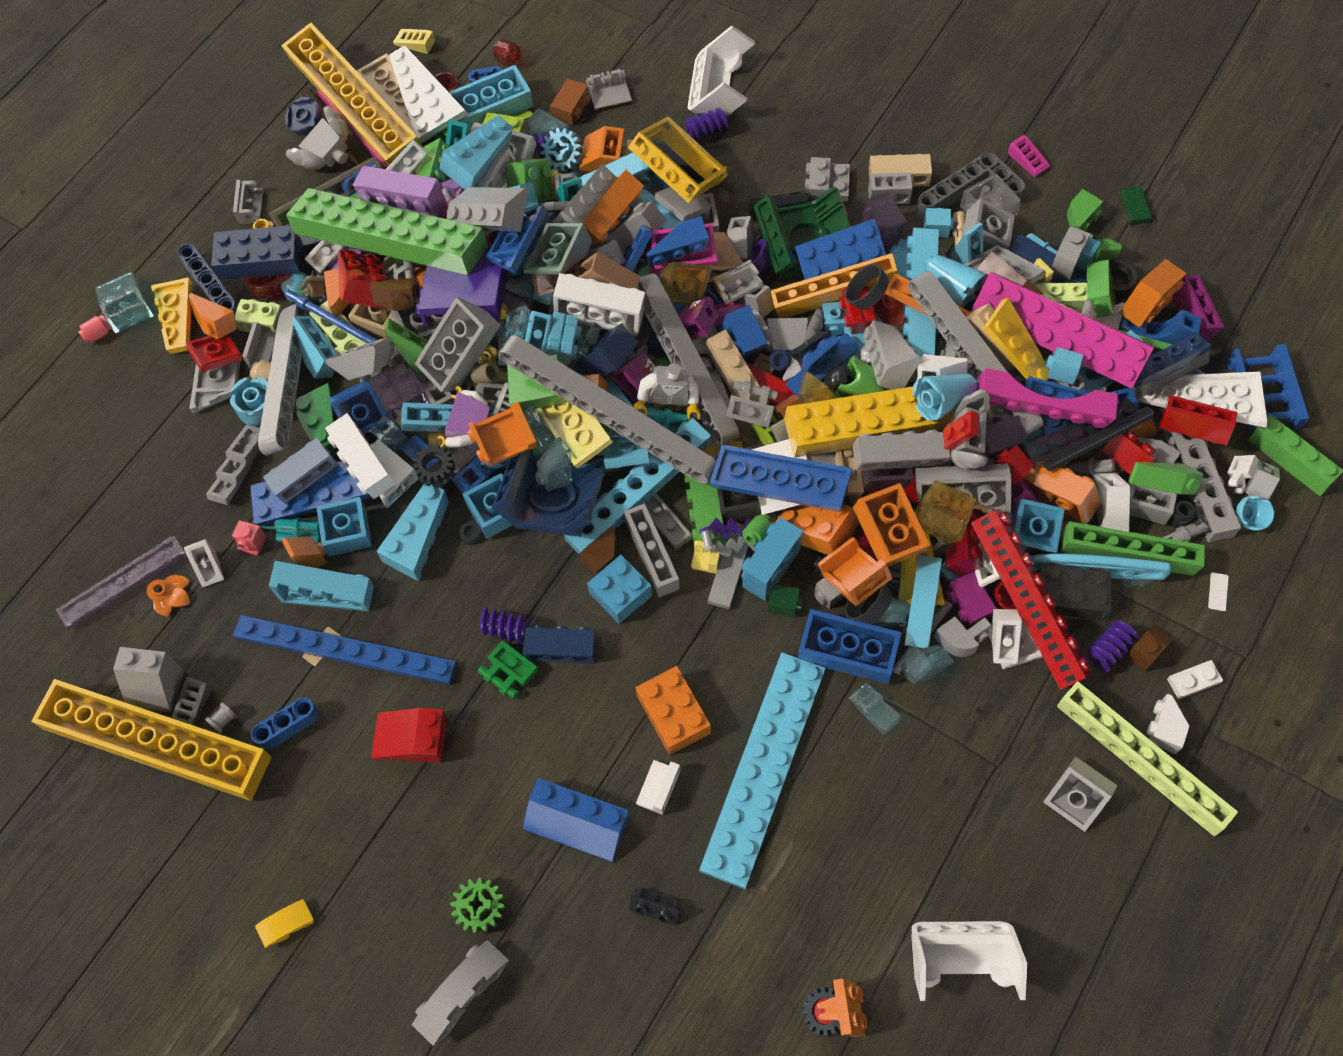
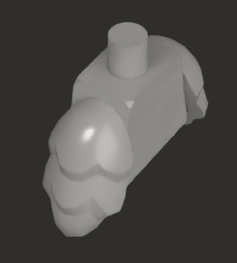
M330 106L323 108L328 123L322 118L299 145L301 149L292 148L286 151V157L293 161L295 165L303 166L309 170H317L324 165L331 167L336 161L340 164L347 161L348 155L345 151L348 146L344 143L348 137L347 124L342 119L340 113Z
M819 308L816 309L808 327V318L767 319L766 325L760 313L756 309L753 311L767 340L763 350L766 352H774L778 349L785 350L790 355L791 360L793 349L803 343L807 344V340L816 335L817 332H821L824 326L823 311Z
M985 389L977 390L965 396L960 404L954 408L953 420L948 423V425L969 411L978 413V434L954 450H949L953 463L962 469H976L986 465L988 461L987 457L981 455L985 453L986 413L991 408L989 394Z

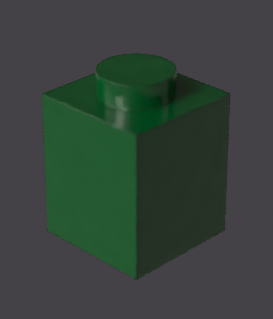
M773 584L768 603V613L795 618L796 610H801L803 600L802 597H799L800 589Z

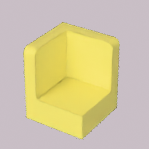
M696 540L691 568L716 574L721 554L714 551L703 553V541Z

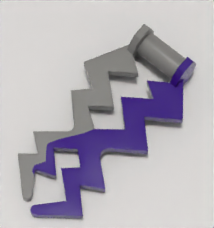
M717 517L714 518L709 526L699 530L704 543L703 553L714 551L730 557L732 549L736 553L739 552L744 542L754 551L755 546L749 545L743 537V530L751 520L747 519L743 528H740L732 518L728 520L725 526ZM731 531L738 536L737 542L729 538L724 547L719 540L713 545L711 532L715 537L720 532L725 539L728 538Z

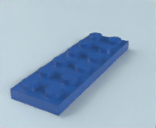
M722 445L710 480V486L841 512L852 476V468Z
M340 461L337 462L338 465L286 504L275 496L267 482L251 485L254 525L265 526L273 524L279 519H291L317 512V506L357 497L366 499L371 496L369 493L364 495L357 485L360 482L359 479H354L347 470L349 464L347 462L344 464Z

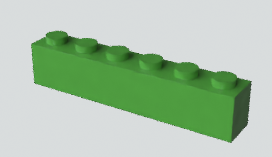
M1069 522L1060 532V553L1168 562L1171 565V572L1191 576L1204 567L1205 545L1076 522Z

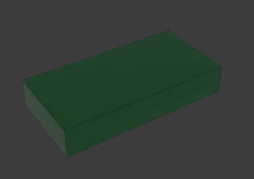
M1142 186L1122 188L1120 194L1129 225L1149 223L1151 216Z

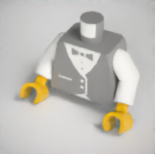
M675 363L670 364L668 367L657 366L653 373L641 380L637 395L639 401L633 405V408L637 411L643 409L642 414L647 416L648 411L645 401L646 403L688 405L689 403L690 406L687 408L688 419L690 420V414L693 412L697 413V419H700V409L697 406V403H699L698 384L692 376L687 375L686 368L680 367Z

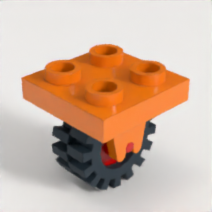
M846 979L833 980L834 988H816L813 990L814 993H809L806 996L809 999L803 1002L805 1010H802V1015L806 1016L803 1020L815 1034L827 1037L838 1036V1033L850 1037L866 1036L867 1019L865 1014L862 1013L860 1002H863V993L861 987L856 982Z

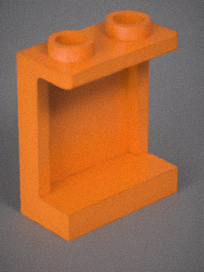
M518 402L511 404L510 409L476 424H473V422L468 423L471 429L467 431L472 444L477 442L480 450L476 451L481 464L486 462L488 468L537 447L534 435Z
M854 537L818 563L823 577L855 606L859 605L892 579L887 564L881 559L878 562L875 561L859 547Z

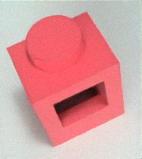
M240 520L232 534V537L237 542L238 551L256 556L259 555L267 538L260 526Z

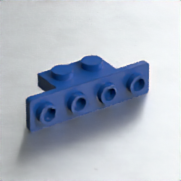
M844 333L839 338L832 335L828 340L826 338L823 339L815 351H809L803 357L801 371L793 376L786 383V386L795 395L804 397L824 380L829 370L840 366L859 350L860 345L847 333Z

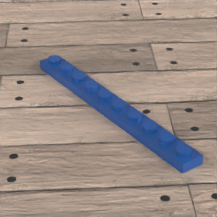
M240 615L233 634L235 639L446 685H451L457 666L456 661L243 615Z

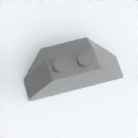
M389 337L341 351L325 362L348 380L355 378L362 380L369 375L373 377L381 373V368L389 363L396 346Z

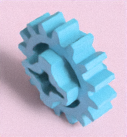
M556 128V133L549 131L550 137H544L547 141L546 144H541L545 148L541 152L542 155L546 156L544 159H550V168H554L558 172L561 170L567 172L568 168L573 170V164L580 163L577 159L578 156H583L579 152L580 149H583V146L578 144L581 138L575 137L576 133L567 128L563 130ZM565 137H567V138L571 141L572 144H569V143H568V140L565 139Z

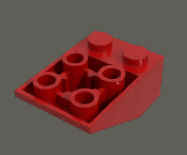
M339 250L338 277L341 301L383 309L382 306L374 304L370 283L387 281L380 258L373 254H358L353 250Z

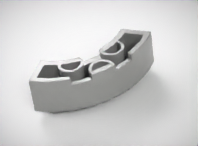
M653 201L645 205L640 203L631 213L619 220V224L612 231L609 229L606 232L609 236L605 241L616 239L624 255L627 252L626 248L631 246L642 224L654 231L660 230L667 220Z
M488 940L480 946L474 945L468 951L467 958L446 978L428 1001H424L415 1012L417 1017L412 1026L433 1046L451 1032L452 1028L466 1011L465 1007L472 1001L474 996L478 997L493 983L507 965L509 960Z

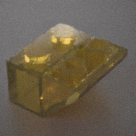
M934 481L918 503L915 515L923 532L948 543L960 542L976 498L943 483Z

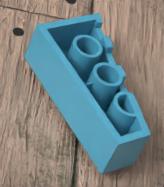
M497 115L444 150L439 169L464 190L468 187H474L476 183L480 182L482 176L489 169L502 148L509 145L513 126Z
M634 153L605 165L617 178L625 169L628 170L644 185L643 188L647 191H650V187L659 185L662 188L665 185V181ZM595 171L580 177L582 179V186Z
M424 483L376 551L383 563L418 582L422 575L423 565L427 562L431 544L433 545L436 538L437 528L440 527L449 503L443 489L433 487L432 484L429 487Z
M275 561L269 587L281 603L369 611L374 589L371 580L365 575H351Z

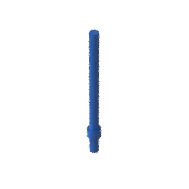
M289 289L285 292V297L296 302L298 307L304 310L308 309L365 343L377 341L375 338L312 303L308 297L298 295Z

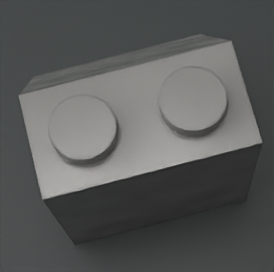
M120 647L113 670L124 702L151 712L172 714L184 670L166 652Z

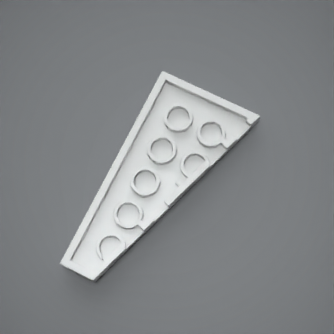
M405 45L389 55L414 134L418 137L420 143L448 127L449 120L458 121L468 115L463 107Z
M1260 372L1184 375L1137 399L1140 403L1165 407L1169 395L1236 411V422L1265 428L1267 426Z

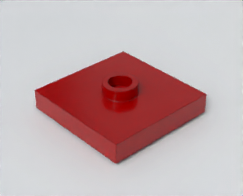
M228 334L220 339L207 336L186 343L187 350L201 372L242 361V354Z

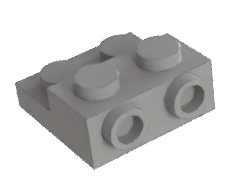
M811 157L810 163H806V175H810L809 179H805V191H809L808 199H817L834 186L839 189L842 200L848 201L850 164L830 163L831 158Z

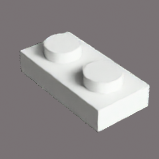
M1212 660L1167 678L1178 700L1223 682Z

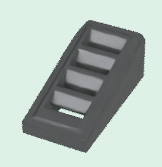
M187 677L180 692L172 719L195 726L212 688L205 682ZM194 688L200 689L199 693L194 692ZM189 698H196V701H190ZM185 706L192 707V712L185 710ZM181 714L189 716V721L181 719Z

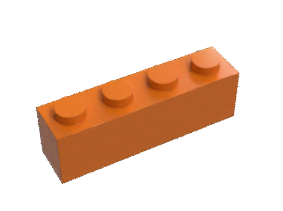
M626 169L581 222L584 224L592 240L591 248L597 242L601 245L609 236L606 232L609 229L612 231L619 224L618 217H624L631 209L628 205L631 202L634 204L641 197L639 192L644 185Z

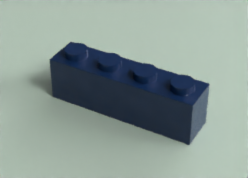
M1022 234L1007 249L1033 264L1040 258L1050 268H1052L1056 257L1054 253ZM1076 267L1070 280L1053 274L1050 283H1087V273Z

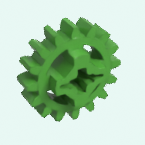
M478 878L477 883L474 884L469 879V886L459 885L462 890L460 894L453 893L457 901L450 903L453 908H456L451 915L454 918L459 917L455 923L458 926L464 924V931L468 932L472 927L474 934H478L479 928H482L487 933L488 925L495 928L497 925L494 920L496 918H503L499 910L505 909V905L500 903L505 898L503 894L497 895L500 890L497 885L491 888V880H487L483 884L482 878ZM473 892L472 895H470L467 899H465V897H466L469 893ZM484 892H489L494 901L486 900ZM478 901H480L483 906L478 907V911H476L473 905H477ZM462 911L471 913V921L464 917ZM488 913H491L488 918H486L485 920H483V918H484Z

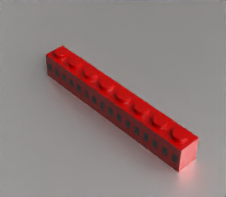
M1001 509L994 510L973 521L971 525L1060 690L1091 675L1089 672L1091 667L1085 657L1082 658L1077 650L1079 645L1073 636L1070 637L1066 629L1068 627L1066 620L1062 615H1058L1055 609L1056 602L1051 594L1046 593L1043 587L1045 582L1039 573L1036 574L1032 565L1034 563L1031 556L1027 552L1025 553L1021 547L1022 540L1017 532H1013L1010 526V517L1005 511L1002 512Z

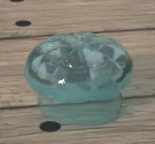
M892 597L888 609L874 625L883 628L906 626L911 605L901 598Z

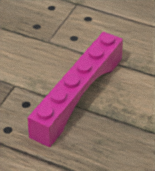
M986 368L979 376L978 390L985 389L988 392L990 406H1003L1012 411L1023 410L1032 415H1048L1052 419H1068L1078 424L1089 423L1097 428L1107 427L1116 419L1118 394L1095 390L1077 398H1050L1025 388L1008 372Z

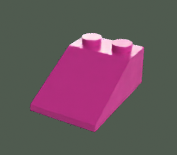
M712 223L704 224L709 237V248L701 253L694 252L685 255L681 259H670L663 264L654 265L655 275H657L659 280L676 278L718 263ZM674 228L654 230L651 235L652 248Z

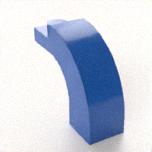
M1181 310L1170 320L1162 322L1151 321L1149 324L1145 322L1139 328L1122 316L1119 329L1127 332L1132 330L1137 335L1173 345L1195 333L1199 334L1201 317Z

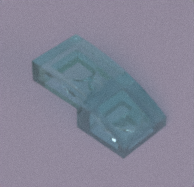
M868 683L862 685L849 697L857 709L883 735L901 720L900 715L883 701V696Z

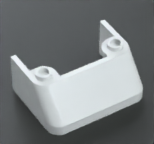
M734 26L729 27L702 49L695 59L688 109L695 114L703 112L707 114L709 110L715 111L716 108H720L725 116H727L747 101V97L730 87L729 84L731 73L738 70L742 65V54L755 45V41Z
M1002 921L918 922L912 926L914 978L920 1001H925L926 987H933L940 982V974H990L992 980L1000 986L1009 987L1015 985L1020 1000H1026L1027 961L1015 930L1009 923Z

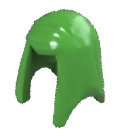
M853 356L847 367L855 373L856 378L850 384H840L835 392L850 397L888 391L890 389L878 386L873 367Z

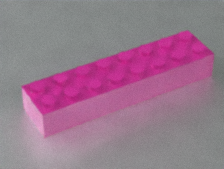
M994 272L989 273L971 310L972 312L988 303L996 310L1002 300L1009 298L1034 343L1053 352L1059 347L1083 354L1081 365L1130 388H1133L1154 349V346Z

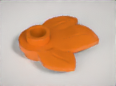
M172 575L165 580L158 579L149 583L147 595L153 600L154 609L158 614L168 617L172 607L190 605L189 596L184 590L190 582L189 579L180 575ZM156 587L163 588L160 593L154 591Z

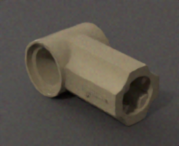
M495 363L477 365L471 370V378L475 384H504L505 382L508 383V369L498 367Z

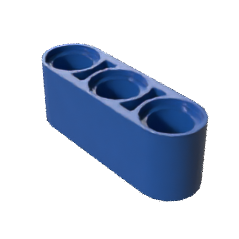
M300 698L257 724L251 731V738L261 749H273L317 721L319 710L310 699ZM310 707V711L302 715L303 710ZM290 720L286 727L281 728L284 721ZM269 733L267 739L261 741L262 735Z

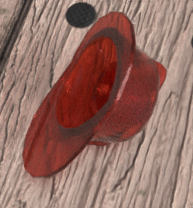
M292 274L243 278L242 280L244 285L250 287L253 297L272 298L280 292L281 283L287 281Z
M884 294L873 305L874 310L882 323L900 329L904 323V303Z

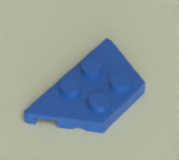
M543 206L537 207V212L530 217L525 213L521 232L499 231L486 255L489 261L512 273H516L547 213Z

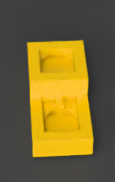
M304 899L264 919L255 925V928L266 949L289 938L290 934L313 924L314 920Z

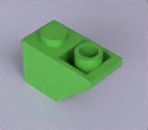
M1082 189L1070 203L1067 212L1069 226L1086 232L1092 220L1096 221L1102 213L1100 208L1103 201Z

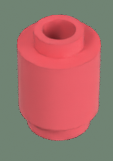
M103 315L95 316L80 325L81 330L78 333L85 342L90 341L93 343L107 335L112 327Z

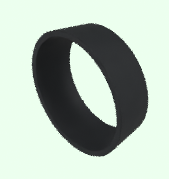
M869 264L863 267L848 283L845 290V300L860 310L872 307L885 294L889 285L888 276L878 264ZM878 277L874 287L864 297L858 299L865 285Z
M886 585L879 588L877 591L880 590L877 600L861 616H859L861 608L868 598L857 606L847 600L845 606L846 617L872 625L888 609L892 598L890 589Z

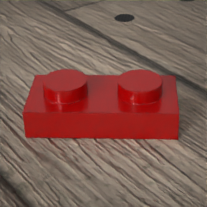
M969 411L944 428V449L952 451L978 434L977 412Z

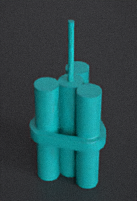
M646 407L648 411L647 417L674 434L679 426L687 421V415L681 412L671 411L664 407L661 409Z
M295 518L293 520L279 519L275 521V527L260 526V528L276 529V541L282 542V539L291 537L312 536L316 543L320 542L319 521L302 520V518Z

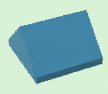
M1019 499L1010 518V526L1013 532L1019 534L1022 540L1021 546L1057 553L1065 508Z

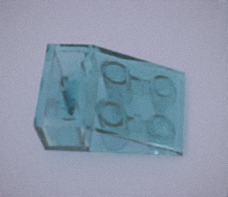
M133 271L94 287L103 315L115 333L153 317Z

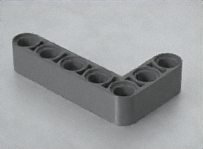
M984 153L922 193L918 201L917 214L920 218L924 219L926 208L945 209L983 183H986L1006 203L1016 205L1021 201L1025 183L996 155Z

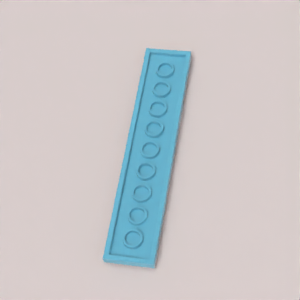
M781 652L699 872L746 889L824 675V667Z

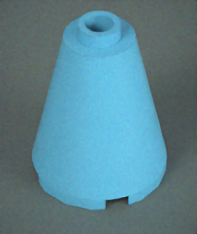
M938 254L934 257L931 255L924 264V267H926L925 272H932L956 305L962 308L972 300L976 289H980L986 278L982 271Z
M970 374L922 377L916 380L913 386V398L917 397L919 403L916 404V408L926 420H939L959 405L965 396L977 391V381Z

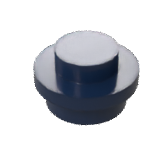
M782 349L772 352L769 358L771 367L778 371L785 370L791 361L788 352Z

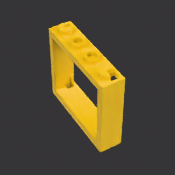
M669 116L639 131L628 146L635 155L688 203L715 186L727 171ZM666 124H668L669 126H671L669 130H667V129L665 128V127H666V126H665ZM658 137L662 139L705 180L697 184L658 148L652 140ZM716 168L718 172L714 174L713 171ZM691 184L695 187L693 190L689 188Z

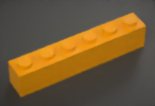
M893 254L771 290L778 317L788 318L821 308L822 303L839 302L843 289L847 287L853 276L869 264H878L890 281L895 273L898 274ZM878 277L866 284L869 291L876 284Z

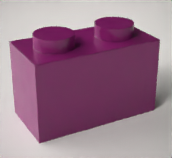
M971 572L949 583L946 592L947 598L951 604H955L961 622L966 623L969 629L984 618L987 621L993 618V610L996 607L984 587L979 586L975 572Z

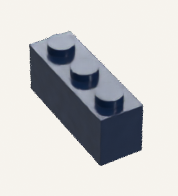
M534 625L532 628L526 627L523 654L529 661L594 664L596 648L595 630H591L588 627H579L578 629H568L565 626L546 628L541 625Z

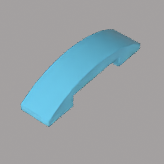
M923 555L918 557L905 646L928 649L942 558Z

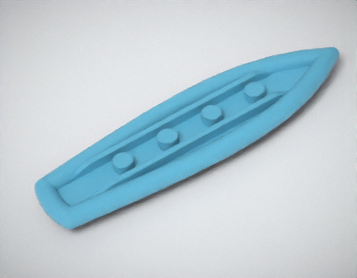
M1085 554L1030 555L1034 563L1032 567L1036 572L1053 575L1104 579L1164 580L1171 573V565L1168 562Z

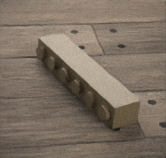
M376 157L370 158L314 189L347 197L349 195L344 192L342 186L346 178L354 175L371 161L378 168H382ZM352 180L349 183V188L351 191L355 192L356 190L353 186L354 181ZM301 196L269 213L276 227L290 226L286 214Z

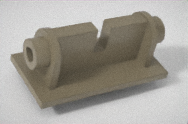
M308 276L300 286V290L304 289L306 297L325 296L324 288H326L324 276Z

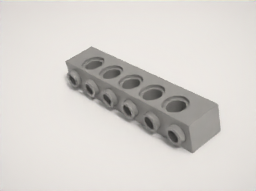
M1162 429L1167 444L1174 446L1176 450L1181 452L1175 463L1186 464L1203 473L1205 477H1202L1196 495H1188L1195 507L1198 519H1202L1207 526V531L1204 532L1207 542L1233 538L1241 529V522L1239 517L1235 515L1232 508V500L1230 496H1227L1224 489V481L1216 470L1215 459L1211 457L1208 451L1207 441Z

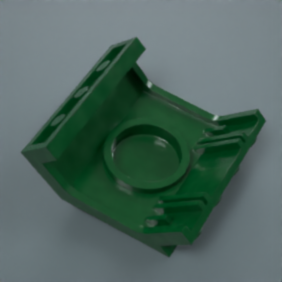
M834 186L816 200L807 203L777 208L773 196L767 195L754 205L776 274L794 280L804 278L795 246L852 227L839 189Z

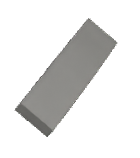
M247 424L225 452L227 459L216 472L217 480L206 493L208 500L228 505L243 482L259 451L258 438L260 428Z

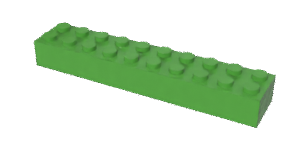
M310 188L305 191L286 214L294 234L469 275L489 247L483 227Z

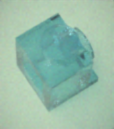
M383 416L369 430L379 441L387 447L390 446L395 451L401 448L408 440L399 427L386 416Z

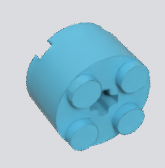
M249 377L243 378L232 387L230 392V403L239 418L244 423L258 428L261 426L268 384L261 377L253 379Z

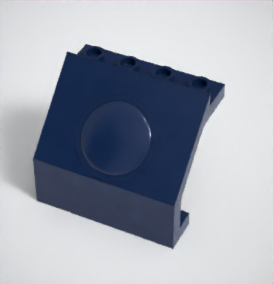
M532 449L510 458L492 509L516 528L581 537L584 527L592 520L591 515L593 508L597 504L596 498L602 487V478L606 474L604 457L600 456L586 467L578 469L543 463L531 454Z

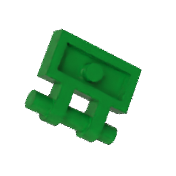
M501 641L488 656V661L493 665L490 669L482 665L478 673L483 676V680L487 683H493L498 687L499 692L503 695H508L515 699L519 692L513 688L514 684L517 682L524 687L538 671V667L504 641ZM500 670L509 676L505 681L497 676Z

